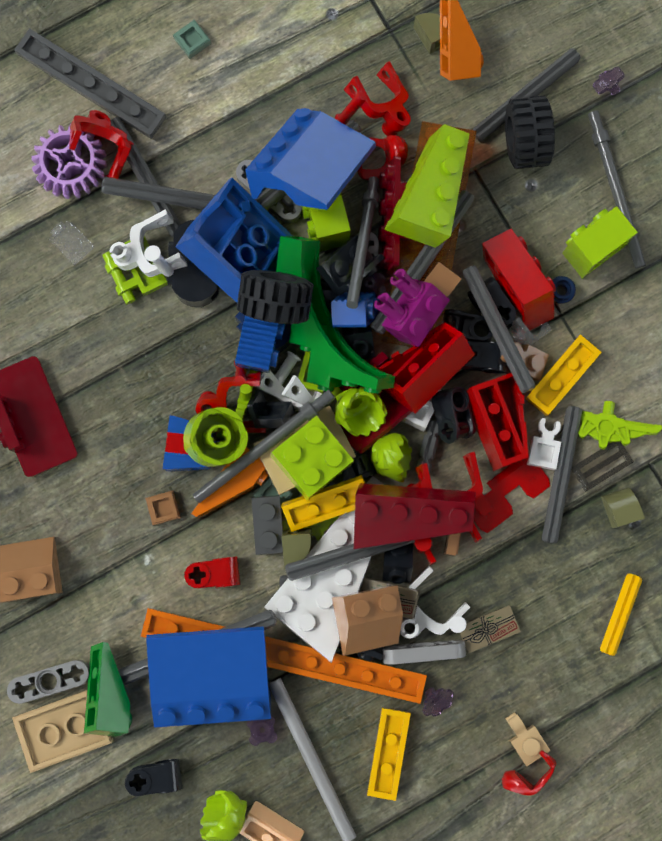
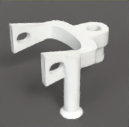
M166 209L132 226L130 230V243L116 242L111 246V257L120 269L131 270L139 267L148 277H154L159 274L169 277L174 273L175 269L187 266L185 259L180 253L164 259L159 247L155 245L149 246L144 250L143 238L147 231L174 224L173 218Z
M287 351L288 356L276 375L271 370L270 373L263 372L260 386L254 387L276 397L281 402L292 401L294 409L300 412V407L308 401L310 403L313 402L322 393L315 391L314 395L311 396L295 375H293L285 388L282 386L297 361H301L297 355ZM266 378L270 380L268 387L264 383ZM294 385L298 389L296 394L292 393V387Z
M428 566L409 588L416 589L433 572V569ZM465 602L445 623H439L428 617L417 605L414 619L402 618L400 634L405 638L411 639L418 636L425 628L438 635L444 634L449 628L454 633H461L466 628V621L462 615L470 606ZM407 623L415 625V629L412 632H407L404 629Z

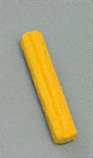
M630 573L625 577L600 647L601 652L610 656H615L642 583V578Z

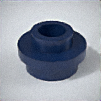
M565 276L554 278L552 280L556 287L554 302L558 304L568 303L576 293L574 282ZM557 287H564L566 294H558Z

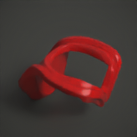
M389 135L384 139L370 138L375 141L376 146L384 150L386 161L381 168L362 169L361 166L357 172L360 178L364 180H369L373 176L379 179L380 173L384 172L386 164H389L394 156L401 157L402 166L408 155L406 141L397 135Z
M541 750L539 754L550 766V769L535 785H532L517 771L508 770L504 772L502 777L503 788L526 796L537 794L552 777L556 767V760Z

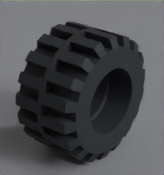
M545 95L513 98L508 102L505 114V135L509 160L514 169L543 167L551 164L555 149V127L552 108Z
M267 270L243 272L241 274L236 309L245 316L261 321L279 324L303 323L309 319L314 285L305 278L282 272Z

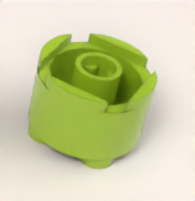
M224 407L210 408L199 412L189 420L185 427L183 436L184 450L195 462L207 467L222 466L235 461L243 454L248 442V434L243 420L236 412ZM217 432L216 437L220 439L219 442H213L214 438L211 437V433Z

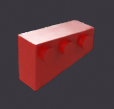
M511 228L483 242L484 260L500 287H504L512 299L510 301L512 305L520 311L523 319L521 326L526 333L554 319V292H556V287L549 276L545 278L541 272L542 268L538 259L535 256H530L527 244L522 236L517 237Z
M444 322L429 331L419 347L413 346L401 354L397 351L391 355L392 359L378 368L376 365L373 367L395 376L394 388L382 389V391L416 414L475 354L464 334Z
M512 373L472 386L466 390L469 395V403L476 429L493 472L528 458L527 429L523 412V405L525 404L524 395H522Z

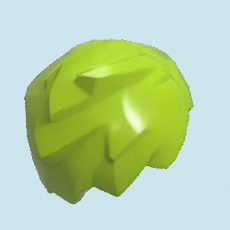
M364 387L345 390L336 396V423L342 425L352 435L356 437L359 435L369 436L370 431L377 432L381 424H385L387 410L379 394L366 392Z
M391 433L378 439L373 444L371 456L376 472L395 481L404 482V479L407 478L406 471L410 470L409 463L412 459L410 454L412 448L408 445L406 437L399 433Z
M215 791V795L207 798L206 807L203 808L204 816L200 820V825L203 826L200 829L202 839L208 841H232L236 838L245 823L247 801L240 800L232 791Z

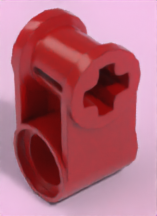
M238 557L212 559V561L192 563L185 570V581L193 588L214 586L218 588L241 585ZM196 567H199L201 572L206 573V577L201 578L200 584H196V580L190 578V574L195 572Z

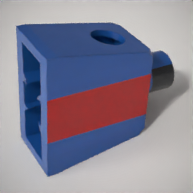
M169 416L163 469L165 471L211 469V467L195 462L184 450L183 436L189 420ZM216 432L211 433V437L214 438V443L219 442L215 441Z

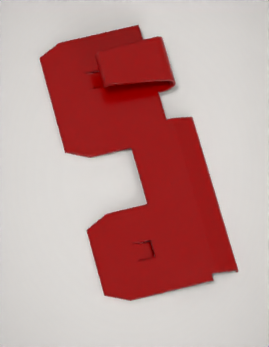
M528 458L508 466L486 484L491 488V491L486 495L481 493L480 496L475 498L474 522L480 530L489 533L513 515L512 506L505 498V495L520 485L525 494L533 499L550 487L549 478L542 468L527 465Z

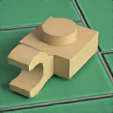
M515 712L505 718L516 735L509 741L526 767L542 757L539 754L541 750L546 753L551 751L534 725L526 729L522 720Z

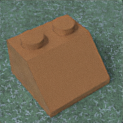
M55 537L0 546V603L63 593Z
M397 585L332 598L344 656L398 644L403 611Z

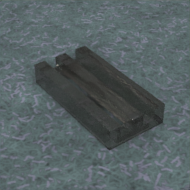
M611 442L607 445L606 449H600L574 465L571 471L575 473L576 479L582 484V488L586 492L634 461L621 442ZM618 448L619 451L586 472H581L580 469L611 449ZM623 456L625 461L588 483L587 477Z

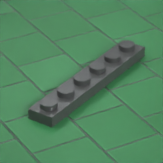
M30 28L14 50L18 56L110 114L119 117L121 121L150 139L153 138L166 119L164 112Z

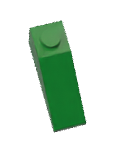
M101 642L91 646L84 734L113 737L128 734L132 724L130 701L109 643Z

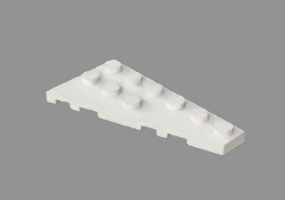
M373 476L366 483L384 485ZM355 510L340 515L308 553L306 558L354 544ZM371 556L293 581L287 579L264 608L272 610L279 621L332 663L340 642L332 598L359 592Z

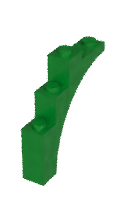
M280 236L276 272L305 278L314 285L309 319L306 322L291 325L289 341L290 343L300 345L301 350L310 352L307 382L318 385L317 389L327 391L328 389L334 391L335 387L341 386L357 387L360 385L364 387L366 392L379 394L382 389L394 388L395 376L380 371L363 360L346 343L338 329L332 326V317L326 306L321 287L320 273L316 269L319 266L320 241L300 236Z

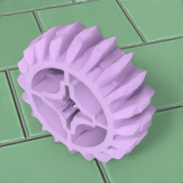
M59 125L58 133H54L53 130L49 129L48 134L50 137L48 139L40 136V141L43 145L34 146V150L38 154L32 156V161L36 164L32 167V170L35 174H38L36 177L39 184L44 183L43 188L47 192L53 189L52 193L56 197H59L63 192V196L68 200L72 192L76 198L81 197V190L90 194L89 186L91 184L94 187L99 186L96 177L104 178L105 174L101 169L107 167L106 161L103 160L106 157V152L101 149V141H93L94 134L87 133L84 135L85 132L82 131L74 151L69 149L70 125L67 131L64 130L63 126ZM64 145H67L64 149H58ZM82 146L90 151L89 164H86L80 158ZM50 159L54 160L55 164L58 165L57 178L53 177L49 172ZM76 174H82V175L79 176L78 178H75V179H72V180H71V178H72L74 175H76Z

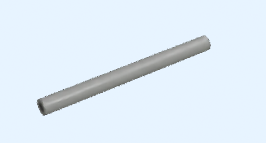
M278 678L270 682L269 688L342 841L355 839L357 836L282 679Z

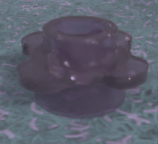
M272 715L271 719L247 721V726L251 732L249 742L252 745L258 746L261 742L274 743L277 740L278 735L274 732L273 725L275 718ZM261 727L265 729L264 733L259 731Z

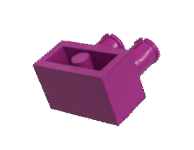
M399 269L394 273L399 280L391 277L390 283L403 294L396 302L388 293H383L378 296V299L383 304L375 301L374 307L386 316L381 326L399 341L419 347L450 299L432 283L413 279L404 269Z

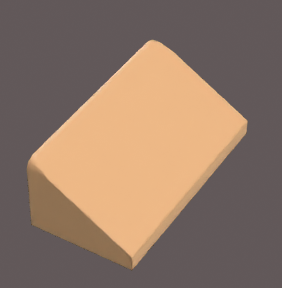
M255 801L245 817V823L239 834L251 841H300L304 831L260 802Z

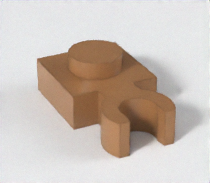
M514 342L532 379L541 381L549 354L529 344L520 345L518 342ZM501 355L500 359L506 363L503 355Z

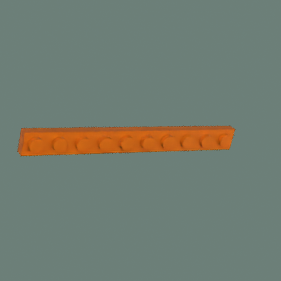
M148 608L141 637L146 638L147 635L219 630L226 626ZM265 636L267 667L421 704L426 674L347 655L344 656L335 653L331 663L312 647Z

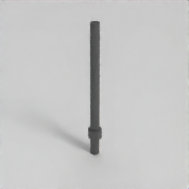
M592 111L588 114L594 133L591 135L594 146H598L615 204L634 227L609 147L611 140L608 131L604 130L599 111ZM636 234L628 243L635 269L646 266Z
M374 176L369 178L367 191L363 193L362 206L364 208L346 306L350 309L358 307L374 209L378 207L379 194L377 193L379 179Z
M328 389L310 403L308 401L299 408V413L193 494L195 500L201 503L307 420L310 421L316 415L318 416V412L336 399L332 392Z

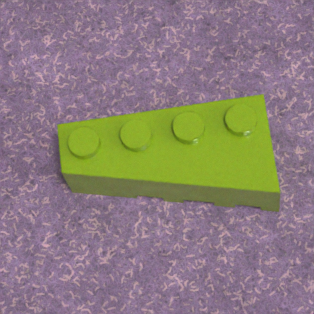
M444 124L429 137L416 164V168L405 186L406 189L401 199L397 202L395 211L384 230L435 248L451 237L469 133Z

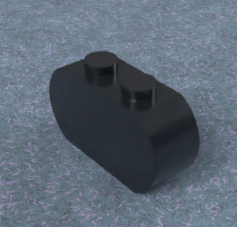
M189 220L178 226L174 231L173 241H169L168 256L171 257L180 253L185 259L187 266L175 269L174 273L167 277V283L172 285L175 295L185 305L204 307L218 297L219 286L175 247L189 225L194 221Z

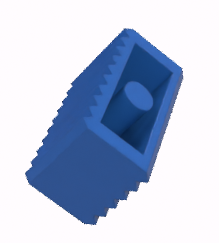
M368 291L366 293L360 292L358 307L355 309H350L346 306L347 292H344L331 302L333 327H367L380 312L374 307L375 301L381 303L376 298L374 291L371 293Z
M245 316L235 365L245 369L270 373V368L277 366L279 350H275L277 339L282 340L285 324L266 322Z

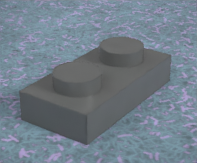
M280 496L252 497L256 555L283 553Z

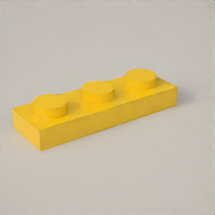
M580 334L525 399L545 416H548L602 352Z
M360 475L323 488L308 501L304 496L283 502L281 508L291 532L354 511L357 489L360 483H365L363 476Z
M382 707L367 796L396 801L410 712Z

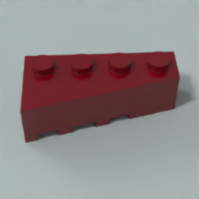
M360 483L355 497L354 549L473 531L476 492Z

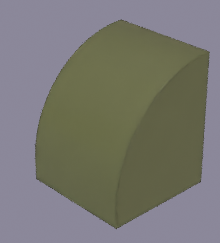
M423 13L415 16L413 28L428 53L431 54L440 49V15Z
M630 488L601 496L612 528L645 519L641 506Z
M312 528L299 529L291 532V530L283 531L284 570L287 564L306 558L312 542Z

